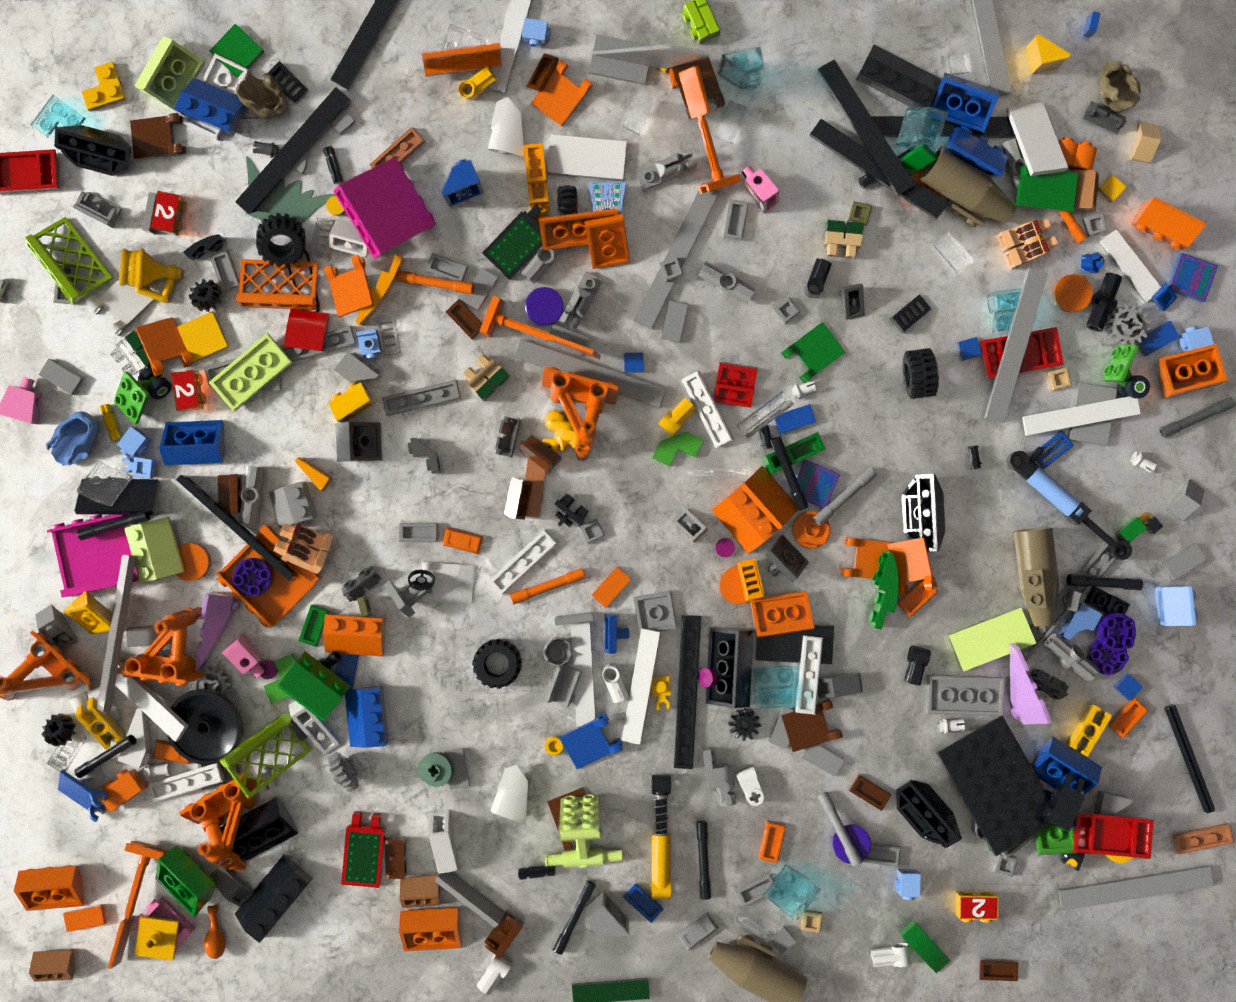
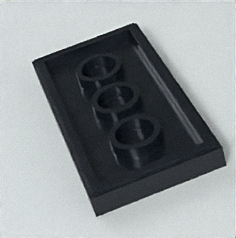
M82 479L74 511L77 515H131L148 510L151 515H154L160 482L158 479Z
M814 625V630L762 638L756 637L755 660L800 663L803 636L823 638L820 664H832L834 626Z

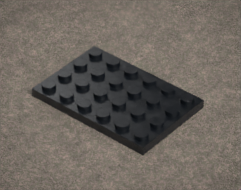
M1003 715L936 752L994 856H998L1050 825V823L1043 820L1045 817L1043 812L1052 801Z

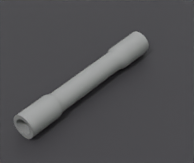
M870 467L866 469L845 491L813 517L814 521L819 526L823 525L833 516L834 512L877 476L875 471Z
M824 792L817 797L827 813L852 867L862 863L863 861L853 845L829 793Z

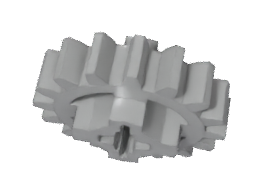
M1125 304L1123 308L1118 307L1115 309L1116 312L1110 314L1113 319L1107 320V323L1111 324V326L1106 329L1112 331V334L1109 336L1110 338L1116 337L1115 343L1122 341V345H1126L1127 342L1129 345L1135 344V342L1139 344L1142 342L1141 338L1145 339L1147 337L1145 332L1150 331L1151 328L1146 325L1151 321L1145 319L1148 315L1147 313H1141L1143 308L1136 310L1134 304L1130 308ZM1127 313L1125 318H1118L1120 315ZM1133 332H1139L1137 336L1131 337Z
M210 665L206 666L205 670L203 668L198 669V671H204V676L198 678L197 681L190 682L193 687L189 688V691L199 689V681L201 682L200 689H206L210 684L216 683L209 690L219 692L228 698L226 693L232 692L231 689H228L232 682H227L230 676L223 675L224 669L218 671V666H214L211 670ZM209 674H213V675L217 676L218 678H213V677H212L211 675H209Z
M335 752L329 756V764L331 765L329 770L333 775L334 781L337 784L339 783L341 787L346 788L348 792L359 787V781L356 778L358 773L351 760L349 761L346 757L342 756L340 752Z

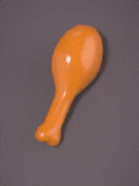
M216 905L207 907L210 929L204 940V948L206 954L211 959L221 957L226 947L225 937L218 927V906Z

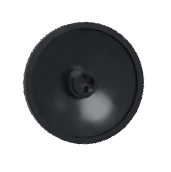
M195 689L184 693L171 705L170 709L188 727L180 740L176 742L168 734L167 737L176 752L185 759L203 765L216 764L239 746L243 735L242 718L233 702L223 694L209 689Z

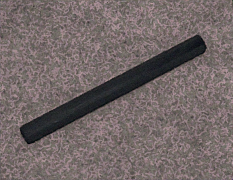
M1168 705L1165 707V712L1203 811L1211 813L1215 811V807L1175 705Z

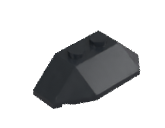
M84 125L55 127L54 146L61 150L65 157L75 166L114 176L130 166L131 146L121 135Z
M935 474L915 475L902 494L903 533L909 540L924 537L927 551L938 552L945 534L944 493Z
M911 779L896 789L897 810L921 838L940 844L945 848L962 839L954 813L929 784Z

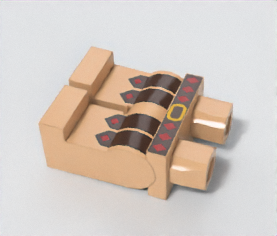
M1036 219L997 235L1003 251L1023 244L1005 253L1010 269L1045 255L1058 245L1054 236L1045 239L1043 232L1051 229L1048 219L1040 221Z
M296 523L295 526L284 524L279 535L288 538V542L278 539L273 551L283 555L281 560L289 561L294 565L318 574L324 565L333 535L328 533L325 535L299 523Z

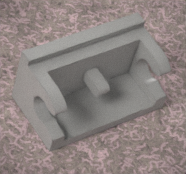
M83 191L73 205L74 209L111 228L114 227L122 209Z

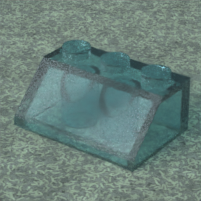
M760 47L721 55L718 68L720 76L740 89L746 88L747 91L758 88L757 86H760L765 72Z

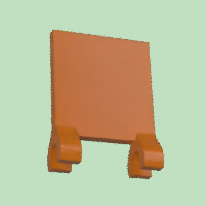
M560 60L543 92H538L531 102L560 126L565 123L584 95L593 86L585 78L581 86L578 87L562 74L569 67L563 60Z
M359 255L351 257L355 269L338 275L337 268H333L332 265L324 267L325 274L330 282L338 317L374 305L365 272V260L363 257L360 258Z
M173 317L135 328L155 377L163 374L164 367L161 362L177 357L181 358L184 368L192 366L193 358L184 344Z
M846 537L845 545L856 546L854 569L842 568L841 575L873 579V575L879 567L878 558L880 554H883V550H888L887 544L892 542Z
M924 537L887 544L888 550L893 553L897 565L898 595L909 592L906 582L924 579L925 591L937 588Z

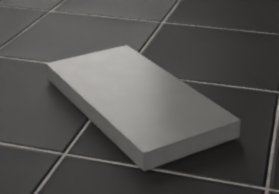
M927 675L926 713L1004 716L1005 678Z

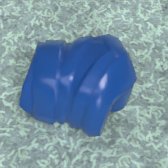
M1099 252L1081 256L1080 269L1082 271L1097 274L1099 268L1104 266V258Z

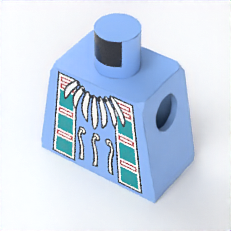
M589 182L593 211L618 208V215H621L626 182Z

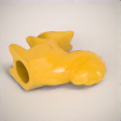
M552 410L546 415L545 425L549 430L555 431V437L543 439L542 441L556 453L560 447L561 451L565 452L567 445H571L575 449L577 436L571 423L565 420L566 416L561 411Z

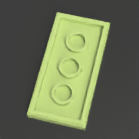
M266 333L215 376L209 384L232 411L236 412L288 368L293 361L271 335Z
M1022 608L948 635L963 671L1010 654L1009 644L1012 642L1020 650L1036 644Z

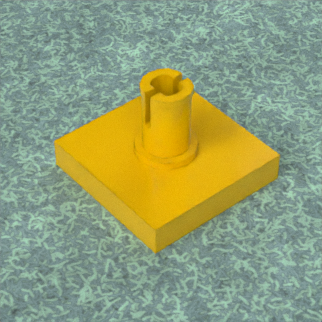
M141 915L134 956L173 961L176 954L180 920Z

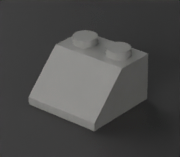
M300 481L269 492L280 529L284 524L293 526L296 523L317 518L306 481Z

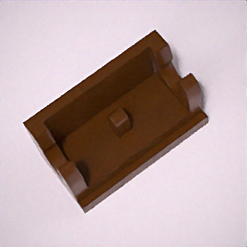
M385 837L386 879H405L407 875L406 837Z
M506 911L496 928H493L485 939V947L500 959L523 928L524 922L509 911Z

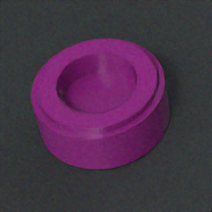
M722 538L717 541L715 550L719 556L729 557L733 554L735 546L730 539Z
M265 660L260 663V666L265 671L260 675L262 678L272 679L278 674V669L273 660Z
M712 668L701 669L698 675L699 683L703 687L714 686L717 681L715 670Z

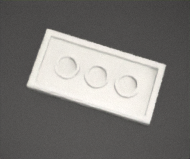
M215 53L202 81L237 95L236 87L240 84V81H243L245 76L250 75L251 71ZM219 60L243 72L238 77H235ZM186 116L182 122L218 141L222 135V131Z
M1044 103L1008 107L1006 112L1030 176L1066 171L1068 166Z
M550 134L547 174L623 181L627 141Z

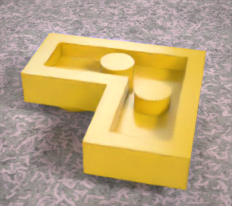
M109 62L94 67L99 86L82 91L87 110L93 111L126 100L115 63Z

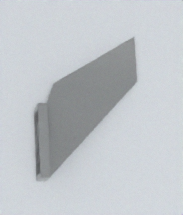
M596 34L589 74L645 85L649 67L670 68L709 57L710 52L672 44L651 46Z

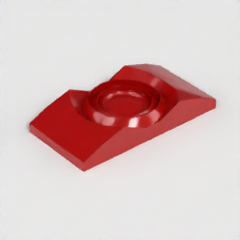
M55 149L0 153V194L58 189Z
M1057 327L1032 331L1019 373L1064 365ZM1008 336L980 341L987 379L996 378Z
M1078 812L1075 819L1072 851L1151 859L1154 820L1132 816Z

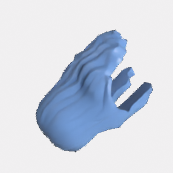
M79 411L73 413L56 427L52 438L46 443L47 450L53 448L51 454L57 463L62 464V466H70L78 460L88 457L92 442L99 430L97 419L87 412Z

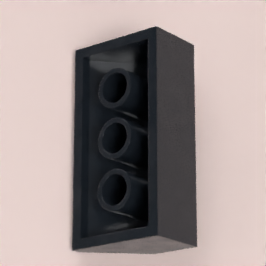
M873 45L856 80L923 114L929 108L942 80L876 45Z
M710 627L708 668L715 670L717 681L714 686L707 687L706 704L730 708L750 707L754 630Z
M274 798L242 815L232 851L237 853L241 859L247 861L299 834L286 807L277 798ZM226 824L220 827L222 835L224 833Z
M283 854L254 889L253 895L235 912V916L244 931L260 943L313 878Z

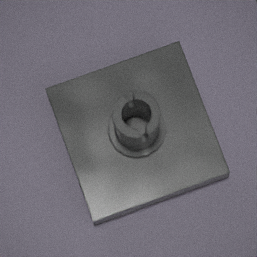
M783 535L776 540L766 553V556L773 563L768 567L769 573L774 570L771 575L777 576L782 572L792 583L798 579L809 563Z

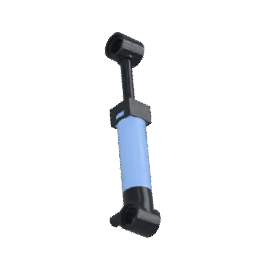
M1037 447L1030 456L1024 451H1015L1008 455L1006 459L1007 466L1016 471L1064 513L1071 523L1080 525L1083 522L1109 545L1108 553L1111 558L1125 560L1131 556L1132 546L1130 543L1111 538L1087 517L1092 512L1089 507L1083 502H1079L1034 463L1044 452L1043 448ZM1016 455L1022 459L1020 466L1015 465L1013 461ZM1119 545L1124 548L1122 555H1118L1116 551Z

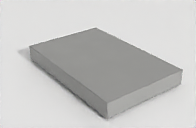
M1078 383L1074 407L1116 399L1117 389ZM1112 419L1070 427L1068 438L1074 441L1108 446Z

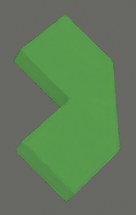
M684 432L661 440L652 458L670 466L677 450L695 457L703 439Z
M293 653L274 661L281 679L264 686L271 704L289 696L278 688L277 685L296 662Z

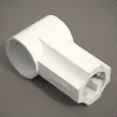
M613 663L606 664L603 667L602 676L614 703L624 701L629 698L619 668ZM613 669L616 671V675L610 678L606 676V671Z
M895 943L891 947L871 949L874 967L890 965L906 967L911 965L908 943Z
M494 955L487 966L488 969L477 984L480 991L491 995L501 978H504L510 970L512 963L503 957L499 959Z

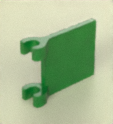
M822 322L786 348L781 354L785 359L793 353L797 354L808 369L806 373L799 377L805 383L843 355L845 351Z

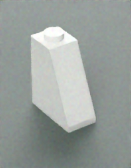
M447 810L430 813L429 839L438 873L457 871L458 856L450 812Z

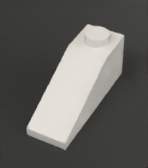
M297 701L289 704L291 718L324 755L340 745V742L325 721H321Z
M137 706L127 736L130 734L135 736L137 744L121 752L118 761L140 769L149 763L152 756L150 754L152 747L148 716Z

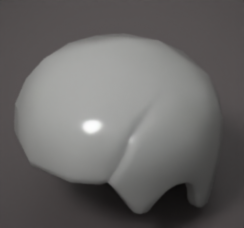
M560 637L549 639L543 649L546 662L552 666L567 664L572 656L571 643L565 638Z

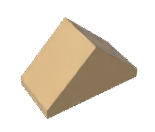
M1145 122L1138 123L1131 160L1151 163L1161 141L1159 125Z

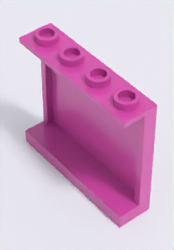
M396 157L339 184L333 191L374 259L416 235L429 231L436 225L433 215L426 209L422 197L417 194L413 182L407 177L403 165L398 162Z
M102 515L91 516L89 521L84 522L83 519L71 521V525L65 526V523L55 524L53 529L47 530V533H52L64 590H60L62 598L82 594L85 591L91 592L117 586L122 555L132 556L125 532L127 527L99 534L96 537L82 541L78 538L77 531L128 515H109L103 518ZM136 567L134 568L132 582L139 581Z

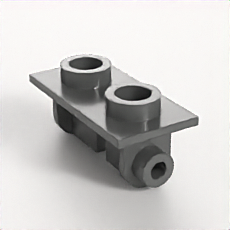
M1093 101L1090 102L1083 119L1118 135L1121 127L1123 128L1126 123L1125 116Z
M504 416L499 429V433L503 434V438H497L494 448L496 450L495 454L512 458L521 420Z
M373 566L365 568L358 574V577L344 584L342 588L343 596H346L350 602L356 601L357 598L365 594V591L362 589L363 586L369 591L379 583L381 577L378 573L375 574Z
M1040 669L1032 670L1030 675L1033 676L1032 679L1036 683L1037 689L1035 690L1043 691L1049 697L1056 700L1068 696L1066 692L1069 686L1066 685V682L1056 677H1052L1051 682H1049L1050 674Z

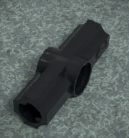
M1111 272L1106 273L1100 290L1091 299L1093 309L1086 324L1088 329L1097 332L1103 331L1109 314L1116 309L1118 304L1115 297L1122 281L1120 275Z

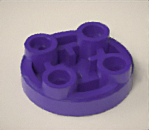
M540 287L533 290L525 302L527 316L532 322L540 326H551L556 323L562 316L564 309L563 300L559 293L549 287Z
M247 558L236 566L232 582L242 594L258 596L270 588L273 581V573L268 563L264 560Z
M1110 613L1104 616L1097 628V637L1100 644L1104 648L1115 652L1132 648L1136 637L1134 619L1121 613Z
M1098 638L1091 643L1087 653L1088 660L1099 668V673L1105 675L1118 673L1129 660L1127 650L1120 652L1108 650L1100 644Z
M845 825L844 827L862 861L865 860L871 851V837L864 828L858 825ZM835 833L832 841L834 853L841 861L851 864L837 833Z

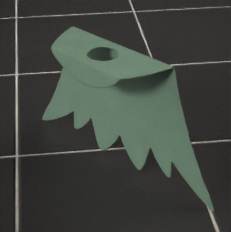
M246 156L249 186L259 173L252 161ZM283 179L255 212L250 214L246 212V215L262 222L264 218L268 220V215L273 214V216H276V213H281V216H284L286 213L289 214V218L294 216L297 218V222L300 221L302 224L315 210L335 194H325L310 198L313 190H308L300 195L301 180L294 181L285 187V180Z

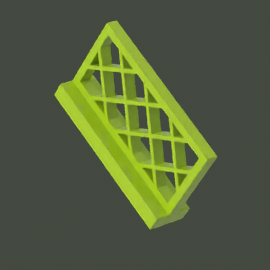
M66 217L35 235L30 234L25 237L27 247L72 305L78 303L80 298L112 279L111 275ZM65 224L69 229L68 235L57 234V228ZM44 235L53 237L51 245L42 244L39 238ZM56 237L67 239L65 248L54 246ZM69 241H78L80 243V250L68 249ZM53 250L63 251V260L54 259L52 256ZM67 252L79 254L77 263L66 261ZM81 255L91 257V266L80 264ZM65 265L76 267L75 276L64 272ZM79 268L90 269L89 278L79 277ZM93 270L102 272L105 277L101 280L92 279ZM76 281L88 282L87 288L80 292L76 288Z
M288 713L278 716L219 760L223 767L227 768L247 798H251L311 751L305 741H300L292 729L290 721L292 719ZM287 726L291 731L290 740L281 738L282 730ZM268 740H277L275 751L265 750ZM280 741L290 742L288 753L279 752ZM293 743H299L304 751L299 755L292 754ZM252 752H261L260 763L250 762ZM265 752L274 754L273 765L263 764ZM278 754L287 756V762L283 767L276 766ZM238 763L246 764L244 775L237 774L233 767ZM249 764L259 766L257 777L247 776ZM263 766L272 767L269 778H261ZM247 778L257 779L255 788L249 792L246 787Z

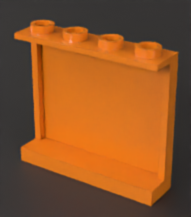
M265 524L259 529L260 532L255 537L281 559L283 555L273 550L278 539L286 541L272 527ZM247 544L220 572L216 573L219 577L217 580L224 587L228 586L232 590L231 594L237 600H242L246 604L245 608L250 613H255L263 626L272 628L322 577L289 561L282 560L299 576L295 581H289ZM247 558L262 559L268 563L272 570V584L261 595H244L232 582L236 566Z

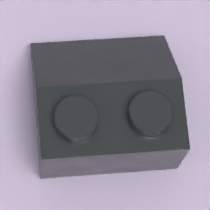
M380 422L335 423L337 462L382 460Z

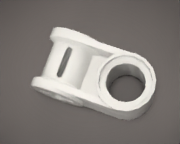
M754 767L735 773L748 803L752 806L762 804L764 795ZM752 792L759 794L757 800L750 798L752 797Z

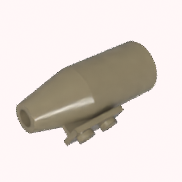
M940 147L935 152L937 154L936 160L924 167L920 181L952 200L948 202V206L951 207L950 212L958 217L961 214L967 217L966 222L973 227H976V225L983 227V222L987 217L1006 223L1016 211V206L990 177L944 147Z
M1053 527L1013 531L1019 588L1034 627L1054 625L1059 579Z
M746 934L737 937L736 940L738 941L735 946L717 941L714 943L708 959L736 985L768 1002L801 1001L806 989L807 977L774 961L772 958L776 956V953L771 951L772 947L764 943L759 945L754 942L755 939Z

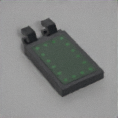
M537 204L528 213L521 211L482 252L509 280L543 246L540 225L534 220L542 211Z

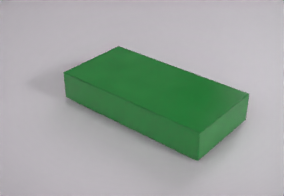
M923 143L901 157L899 161L910 176L935 161L937 154Z
M311 604L298 641L318 647L324 630L325 614H329L330 610Z

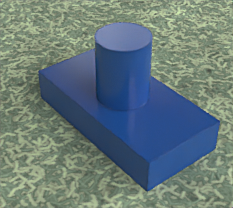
M604 614V652L617 654V639H629V628H617V615Z

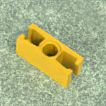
M92 697L87 700V709L92 711L93 714L87 713L83 709L84 706L80 704L76 709V718L102 747L107 750L110 748L113 737L111 735L107 736L106 732H110L115 737V743L122 740L123 730L107 712L96 709L98 701Z
M1090 703L1066 745L1076 750L1078 742L1082 737H1085L1086 740L1082 748L1078 749V752L1088 757L1112 715ZM1099 711L1101 716L1096 723H1093L1092 720L1096 712ZM1091 725L1092 732L1086 734V728Z

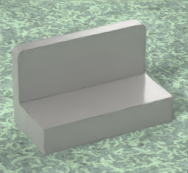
M567 664L557 666L545 702L550 703L554 701L565 707H570L582 671Z

